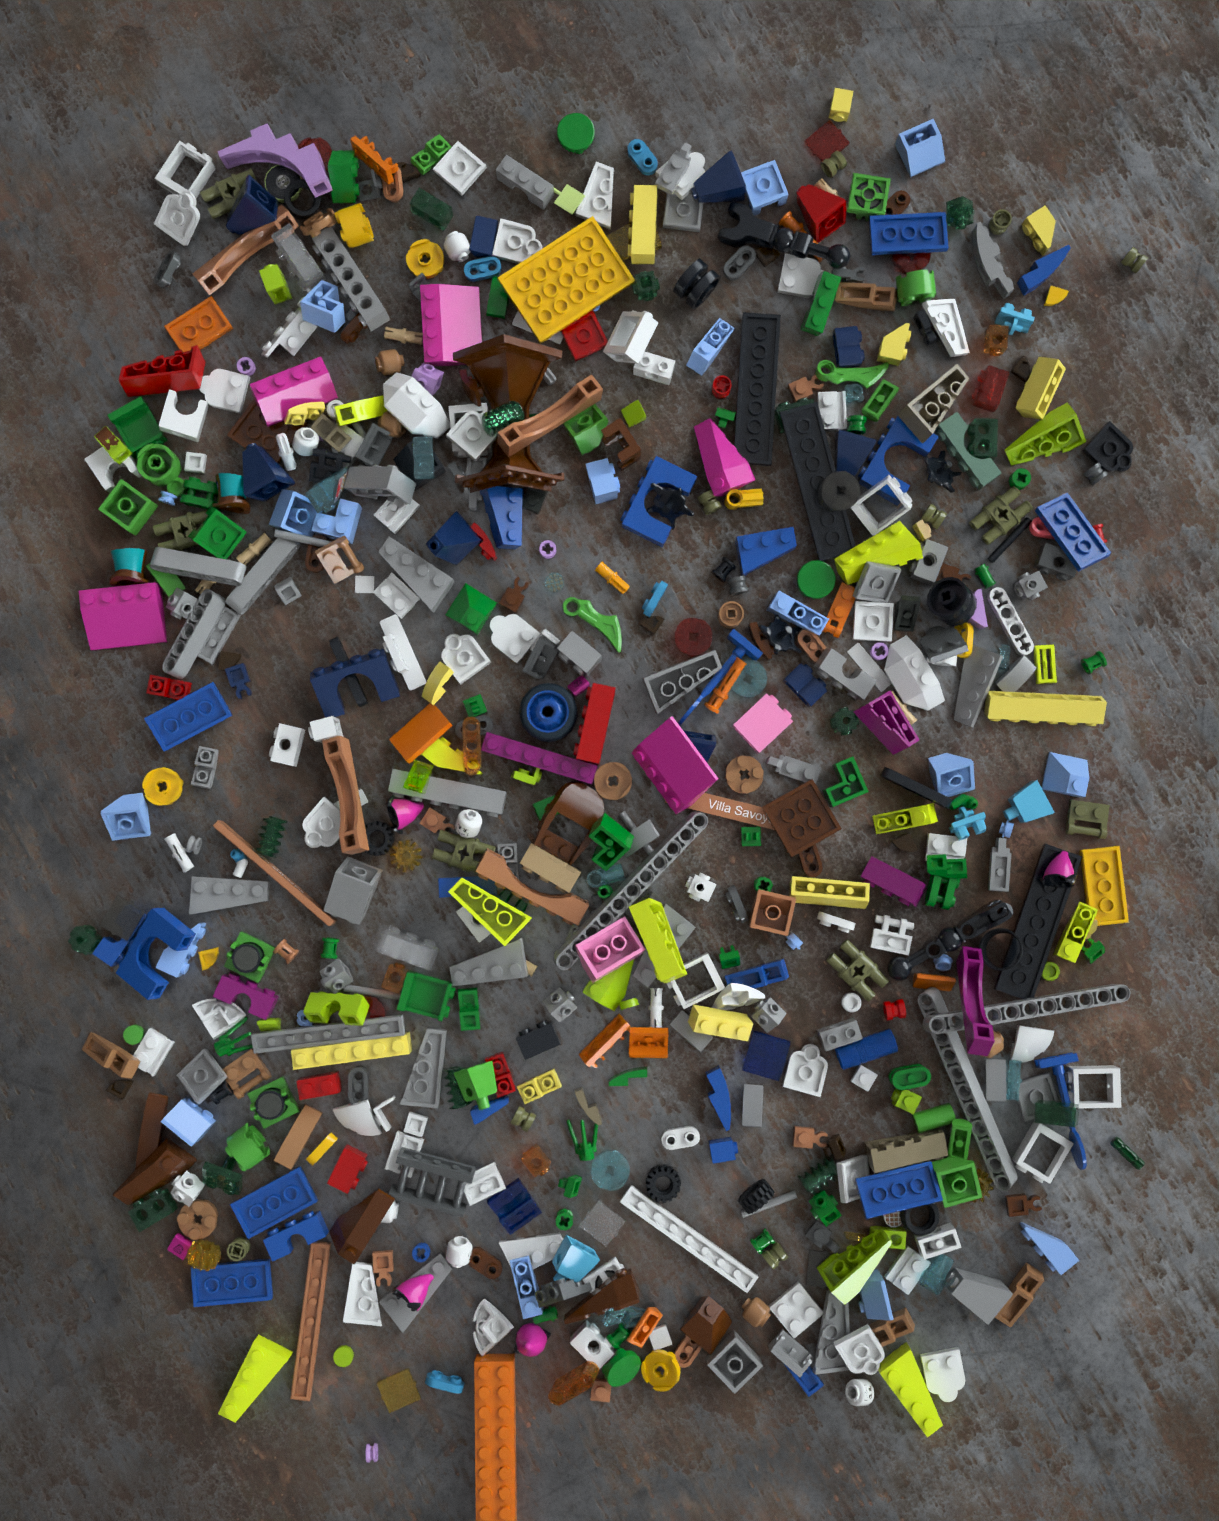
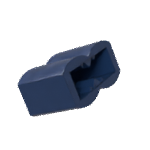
M857 326L834 328L832 338L836 367H860L865 359L864 350H861L859 344L862 342L861 331H858Z
M800 663L783 679V682L807 707H811L827 692L826 684L822 679H816L812 675L813 670L807 664L803 665Z

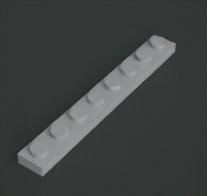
M403 1015L365 1019L363 1026L345 1025L344 1022L256 1032L251 1034L255 1054L404 1036L406 1032Z

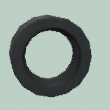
M297 179L287 186L284 194V204L294 217L308 219L318 211L321 198L320 196L315 198L313 195L314 202L310 209L305 211L296 209L291 202L293 191L298 188H305L312 193L304 179Z
M935 1204L926 1205L929 1209V1219L923 1226L916 1227L910 1222V1212L912 1209L900 1211L901 1223L907 1230L916 1235L930 1234L939 1223L940 1214Z

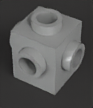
M1040 571L1031 575L1027 572L1019 576V581L1014 583V591L1019 598L1021 597L1022 601L1027 598L1031 601L1040 596L1039 592L1048 588Z
M176 588L174 593L168 598L166 608L171 610L170 614L180 620L182 617L187 619L198 599Z
M339 958L320 970L322 985L325 989L329 988L334 994L354 981L349 968Z
M561 987L543 1001L550 1014L559 1022L563 1021L578 1008L573 1002L575 997L569 990L565 992Z
M769 997L765 1001H759L754 1006L755 1011L751 1017L768 1033L779 1025L787 1013Z

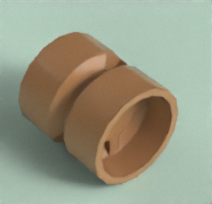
M729 601L724 603L717 616L719 624L725 629L736 628L744 617V610L737 602Z

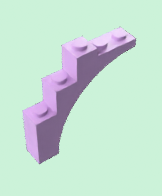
M268 124L251 130L252 137L217 151L227 169L254 162L273 163L289 168L300 175L308 184L315 198L333 190L321 155L315 144L312 143L299 149L291 133L276 139Z

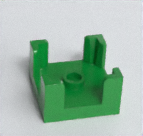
M210 506L206 512L208 515L206 520L197 531L193 529L188 537L215 557L227 560L247 532L217 509Z

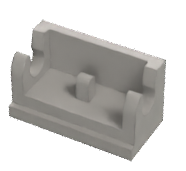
M783 1329L780 1330L768 1345L770 1352L799 1377L803 1375L812 1363V1354Z

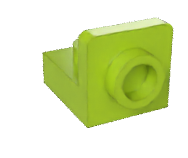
M534 767L530 776L529 771L519 768L518 771L513 770L511 778L535 785L536 782L539 783L542 772L540 768Z
M895 1089L891 1096V1103L914 1115L922 1097L908 1089Z

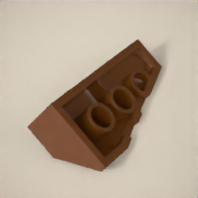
M166 1138L113 1193V1196L129 1206L175 1180L178 1175L182 1176L192 1167L197 1159Z
M378 1188L358 1205H354L348 1212L340 1215L329 1231L337 1254L355 1265L395 1198Z
M626 1268L617 1270L614 1275L564 1314V1323L569 1324L587 1319L591 1316V1313L598 1314V1316L603 1315L609 1308H614V1311L640 1303L639 1288L632 1269L626 1270Z

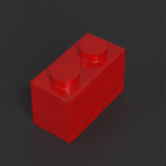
M339 1071L305 1076L296 1081L299 1100L338 1094L342 1090Z
M347 1144L327 1184L346 1194L351 1189L355 1190L360 1180L357 1176L360 1171L364 1172L368 1161H366L368 1154Z

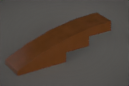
M150 1092L148 1094L140 1131L135 1170L162 1143V1133L165 1130V1125L161 1121L167 1115L168 1096Z

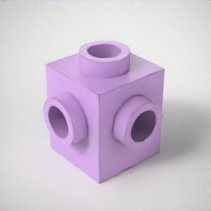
M422 363L419 368L414 369L412 377L433 396L440 388L444 372L430 364Z

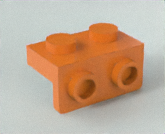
M630 1027L629 1057L668 1058V1028Z

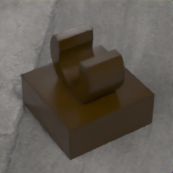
M839 1134L833 1135L829 1140V1144L823 1148L825 1156L834 1154L836 1160L844 1158L847 1152Z

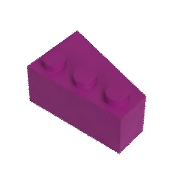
M891 690L854 711L856 716L893 755L919 741L918 736Z
M872 856L861 875L865 880L863 883H870L872 888L875 886L881 888V892L889 897L892 895L898 897V901L906 906L911 904L917 908L927 889L923 882Z

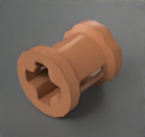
M283 939L273 952L275 954L278 953L289 964L297 956L299 950L292 948L286 943L287 940Z

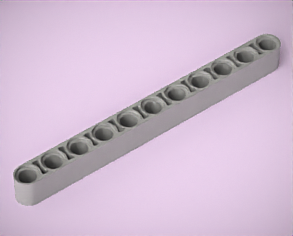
M697 811L688 814L553 955L555 965L561 970L571 968L579 960L577 950L572 948L573 944L576 941L582 942L590 937L586 935L589 927H594V935L613 924L708 825L707 816ZM696 816L701 817V822L699 825L694 824V818ZM686 829L688 835L685 839H682L680 834ZM673 843L675 846L674 851L668 853L667 847ZM660 857L661 864L655 867L654 860ZM643 871H647L648 877L642 881L640 875ZM634 885V892L627 894L628 886ZM616 899L621 900V905L618 908L613 907ZM603 913H607L608 919L605 922H600V916ZM566 955L568 958L567 962L559 964V958Z
M1109 984L986 1005L984 1010L986 1017L988 1012L992 1011L993 1016L988 1021L994 1025L1125 1002L1130 998V989L1126 985ZM1117 989L1120 991L1119 997L1116 995ZM1099 992L1102 994L1101 1000L1098 999ZM1081 995H1083L1084 1001L1082 1004L1080 1003ZM1063 998L1066 1000L1064 1007L1061 1004ZM1045 1001H1046L1047 1004H1048V1007H1047L1046 1010H1044V1008H1043V1003H1044ZM1026 1004L1029 1005L1028 1013H1026L1024 1010ZM1008 1007H1010L1011 1014L1009 1016H1007L1006 1010ZM962 1010L926 1016L923 1020V1028L927 1032L934 1034L965 1030ZM954 1016L956 1023L954 1026H951L950 1019ZM933 1020H936L937 1027L933 1030L931 1023Z
M929 987L918 996L917 1001L924 1018L933 1014L949 1012L937 988ZM950 1019L951 1026H954L952 1019ZM933 1020L931 1023L933 1030L937 1027L936 1020ZM957 1031L945 1033L947 1037L943 1033H931L967 1121L972 1124L973 1135L994 1185L1000 1191H1008L1017 1181L1018 1176Z

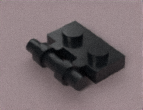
M314 448L312 455L319 457V462H311L309 481L337 487L339 478L349 470V468L343 467V462L351 463L352 456L345 455L344 452L335 453L325 448ZM326 459L335 460L336 465L326 464Z

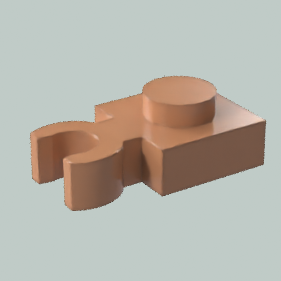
M816 375L810 381L803 377L788 384L795 403L813 396L812 390L818 391L823 388V383L820 385L815 384L814 381L818 379Z
M429 807L419 823L435 834L438 830L446 831L447 827L455 830L453 824L444 823L445 816Z
M794 1126L792 1145L793 1147L813 1149V1143H816L819 1147H826L827 1144L820 1142L819 1139L822 1136L827 1137L828 1134L824 1131L814 1134V1128Z
M393 1250L373 1251V1273H379L376 1284L380 1287L381 1279L385 1278L387 1285L390 1286L392 1277L388 1272H393L394 1270Z

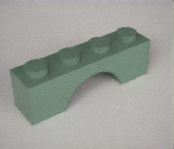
M956 412L936 427V435L939 436L938 439L941 442L945 443L948 453L956 458L960 470L966 472L969 476L971 485L980 490L1002 473L991 458L978 459L968 453L964 446V434L968 426L959 413Z

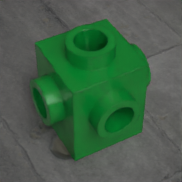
M825 1190L815 1194L809 1200L812 1206L810 1209L816 1220L820 1218L826 1227L842 1216L836 1207L838 1202L832 1194L828 1196Z

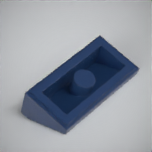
M482 216L475 217L469 248L475 257L492 256L498 220Z

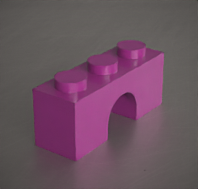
M231 972L221 976L213 994L214 998L228 1004L235 1003L240 993L248 995L251 999L248 1013L264 1020L271 1017L279 996L275 995V991L268 988L263 990L257 987V983L250 980L246 982L240 980L239 975Z

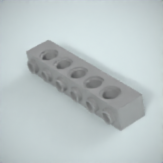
M325 228L318 236L312 238L315 244L312 246L317 256L322 255L324 258L321 261L327 270L331 269L333 272L330 275L336 284L340 283L342 286L339 289L343 296L350 298L351 301L348 303L354 313L359 312L358 319L363 327L367 325L370 331H373L388 322L390 318L385 308L333 228Z

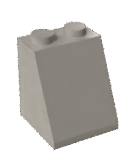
M347 856L335 872L323 911L331 916L345 919L349 923L360 925L367 913L383 870Z
M954 1268L953 1271H949L944 1277L945 1281L943 1284L949 1292L988 1325L1013 1295L1001 1280Z

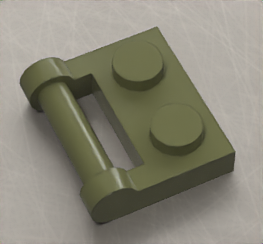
M1069 800L1066 834L1073 835L1077 833L1106 839L1110 805ZM1079 820L1099 823V828L1075 826L1074 822Z

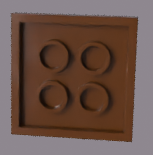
M253 400L227 436L244 449H246L247 445L256 443L258 446L263 447L279 464L282 457L278 453L280 449L276 435L285 433L289 445L292 447L295 432L300 428H306L308 424L304 422V425L295 426L281 421L267 427L255 400Z
M813 779L762 807L791 858L842 829Z

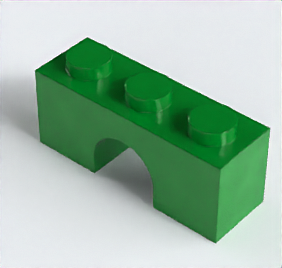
M826 271L818 275L812 292L814 297L808 311L805 313L800 328L801 331L815 336L823 333L841 277Z

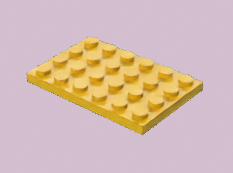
M593 216L498 277L499 283L540 344L635 283V279Z

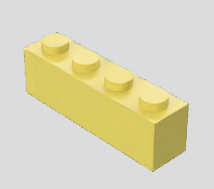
M634 185V193H630V205H633V210L629 211V222H632V227H629L628 237L632 239V244H628V256H631L632 264H654L657 185Z
M792 876L789 884V896L796 898V903L866 909L869 903L870 883Z

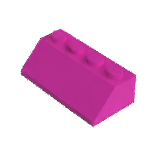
M321 356L250 384L252 395L267 427L284 421L288 410L297 405L310 402H324L326 404L338 399L330 374Z

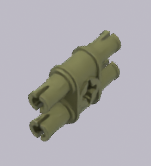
M251 168L237 175L232 173V176L219 182L216 181L214 186L200 191L205 203L220 196L224 198L222 202L208 208L213 220L226 213H230L248 175L256 180Z
M1013 486L1002 496H996L986 507H982L981 513L969 522V525L975 531L988 521L993 524V527L981 537L986 545L991 544L999 536L1006 535L1011 528L1020 524L1021 518L1033 509V506L1027 500L1014 510L1009 507V504L1021 494L1017 487ZM1003 513L1004 516L999 518L998 515Z
M207 510L194 514L187 512V514L179 517H170L167 522L153 525V530L157 537L171 532L175 536L172 540L158 543V547L184 551V549L194 546L199 547L200 545L188 536L193 529L196 530L198 524L206 520L208 517L206 514ZM185 528L188 529V530L186 531V535H183L182 533L185 532L184 529H185Z
M440 830L437 840L453 845L455 850L450 853L435 848L431 859L446 863L450 868L455 867L464 870L466 873H470V871L476 872V866L479 861L474 860L473 854L479 853L483 855L486 848L495 852L496 847L479 842L478 838H464L459 834ZM465 845H467L466 848L469 855H465L461 860V853L458 851L463 850Z
M846 939L840 945V948L851 958V962L845 964L835 953H832L826 961L838 972V977H841L850 986L851 990H856L869 1002L876 994L864 983V979L870 977L881 988L889 982V979L878 969L877 963H874L865 954L864 950L859 951ZM855 966H857L858 968L861 967L860 974L855 973Z

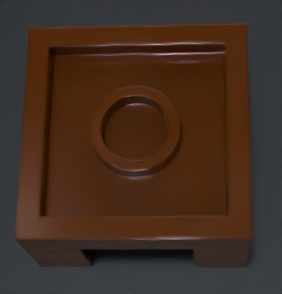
M621 418L601 430V433L604 435L601 440L606 447L618 441L623 448L617 454L620 460L617 462V465L621 471L641 459V449Z

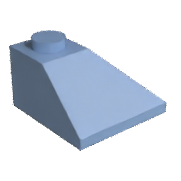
M1049 752L1041 787L1042 790L1074 797H1086L1089 782L1087 760Z
M949 753L928 758L929 772L935 791L951 797L975 789L974 763L971 759Z
M143 793L123 795L101 810L100 814L112 841L150 836L148 806Z

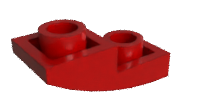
M474 522L470 527L482 540V543L479 545L482 550L480 553L489 560L491 558L495 561L497 556L492 543L485 532Z
M150 675L146 693L179 700L190 694L192 683Z
M504 1052L486 1057L485 1062H493L497 1097L515 1092L516 1088Z

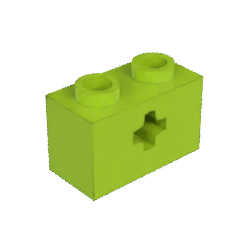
M270 264L259 270L266 292L275 305L293 299L286 279L277 264Z

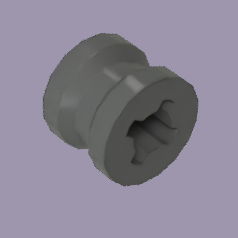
M1098 462L1083 475L1090 479V484L1093 486L1108 475V473L1101 469V464Z
M746 576L733 577L727 580L731 588L729 591L730 595L748 592V587L745 585Z

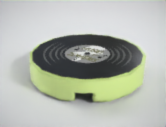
M276 165L266 174L264 180L265 188L278 202L284 203V194L287 186L297 179H302V177L289 168ZM303 188L293 191L291 201L298 198Z

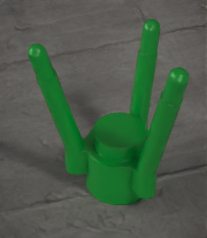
M244 1017L227 1033L220 1036L219 1041L214 1043L215 1051L220 1057L226 1054L230 1056L234 1053L253 1048L251 1044L233 1049L235 1043L250 1036L251 1032H247L233 1040L230 1037L227 1038L246 1022L248 1017Z
M567 1120L568 1129L575 1146V1153L579 1155V1160L588 1161L594 1159V1152H597L598 1125L594 1124L591 1145V1142H587L584 1120H581L582 1142L578 1145L571 1122Z

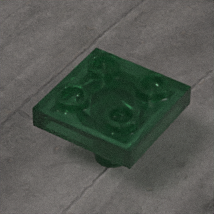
M227 1154L222 1167L205 1161L202 1168L203 1183L212 1189L220 1188L228 1195H240L242 1190V1174L233 1172L237 1162L234 1157L231 1158Z

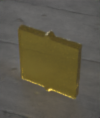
M409 1368L377 1382L382 1395L381 1400H384L389 1413L421 1399L416 1387L417 1382L413 1380Z

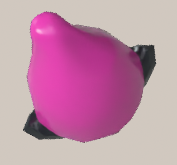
M392 795L385 803V805L387 804L388 815L393 825L391 829L399 834H403L402 829L415 820L423 810L424 804L406 799H394L395 796Z
M1060 852L1049 863L1044 876L1039 878L1045 886L1070 888L1075 885L1078 874L1074 873L1068 852Z
M428 1273L410 1278L400 1285H396L393 1288L392 1294L396 1295L398 1300L403 1298L408 1303L407 1307L411 1308V1311L418 1312L423 1305L429 1285L434 1277Z
M534 1323L524 1324L517 1331L516 1345L513 1353H521L528 1357L538 1356L544 1350L551 1333Z

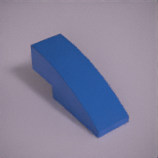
M1070 245L1036 260L1030 267L1031 272L1021 276L1017 284L1023 296L1035 290L1054 273L1069 252Z
M784 958L725 975L727 985L737 983L754 989L789 978Z
M718 1065L705 1072L714 1089L707 1094L725 1130L728 1131L730 1130L731 1103L725 1078Z

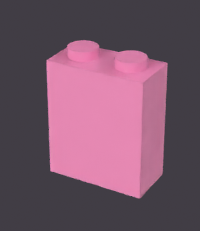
M766 693L732 725L757 754L793 722L790 719L792 715L785 708L782 710L777 705L779 701L772 694L769 696Z

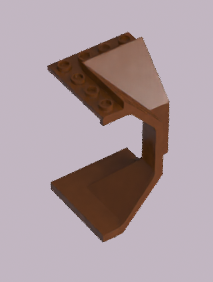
M502 334L453 352V361L465 363L471 370L478 385L482 386L483 393L492 408V414L496 420L494 427L497 431L496 439L492 443V457L484 468L478 473L467 476L455 475V483L463 484V487L470 488V493L507 483L551 491V486L557 485V482L565 481L564 473L549 474L544 473L530 455V444L508 457L497 443L499 431L514 422L529 419L531 402L548 365L552 361L562 358V350Z

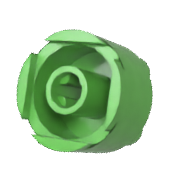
M928 270L912 271L906 273L907 277L901 278V275L895 278L898 302H901V306L912 305L913 301H920V304L925 301H931L937 295L933 270L928 273Z
M148 444L138 453L137 470L146 480L160 487L167 486L181 473L182 467L179 458L165 445Z
M246 1123L228 1136L226 1140L228 1145L225 1147L226 1153L236 1159L242 1171L251 1169L270 1155L269 1146L265 1148L263 1144L266 1141L264 1136L254 1125L249 1127V1123Z

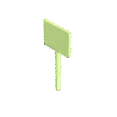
M568 184L562 192L554 188V193L559 195L554 204L573 215L585 198V195Z

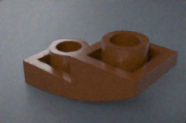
M466 369L459 370L466 396L478 407L482 406L480 399L484 397L482 386H477L476 379L468 376Z
M757 622L749 623V632L755 646L763 652L762 656L766 661L771 660L772 655H774L773 646L769 644L768 639H760L763 637V632L759 629Z

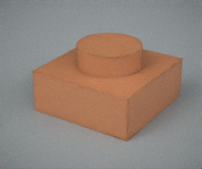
M592 1378L590 1400L610 1402L611 1385H609L606 1379Z

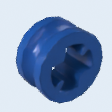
M418 1243L412 1250L413 1259L420 1263L426 1261L430 1256V1247L426 1243ZM418 1248H420V1250H422V1248L425 1250V1257H422V1255L419 1257L417 1255Z

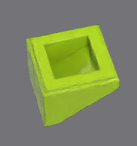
M639 400L634 401L621 410L629 428L646 420V414Z
M281 1018L260 1019L257 1021V1025L261 1032L280 1030Z

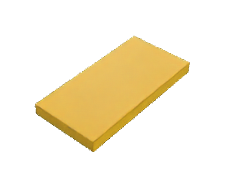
M1120 846L1079 850L1080 856H1082L1081 867L1085 900L1087 905L1098 909L1094 918L1097 920L1098 926L1129 923Z

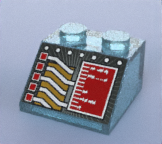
M347 467L318 482L305 493L317 513L323 510L327 513L339 504V499L344 493L343 487L348 474Z

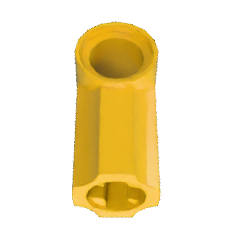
M762 488L750 490L733 489L726 495L724 504L730 510L763 506ZM729 497H737L738 503H731Z

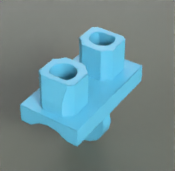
M1005 303L996 317L995 324L1008 328V335H1013L1014 331L1028 333L1035 317L1031 316L1032 311L1024 308L1017 312L1014 311L1013 304Z
M960 807L959 814L954 815L956 822L951 823V827H949L950 833H955L960 841L970 836L967 830L969 827H973L976 835L984 833L986 831L984 822L986 815L984 812L974 815L972 809L966 811L965 807Z

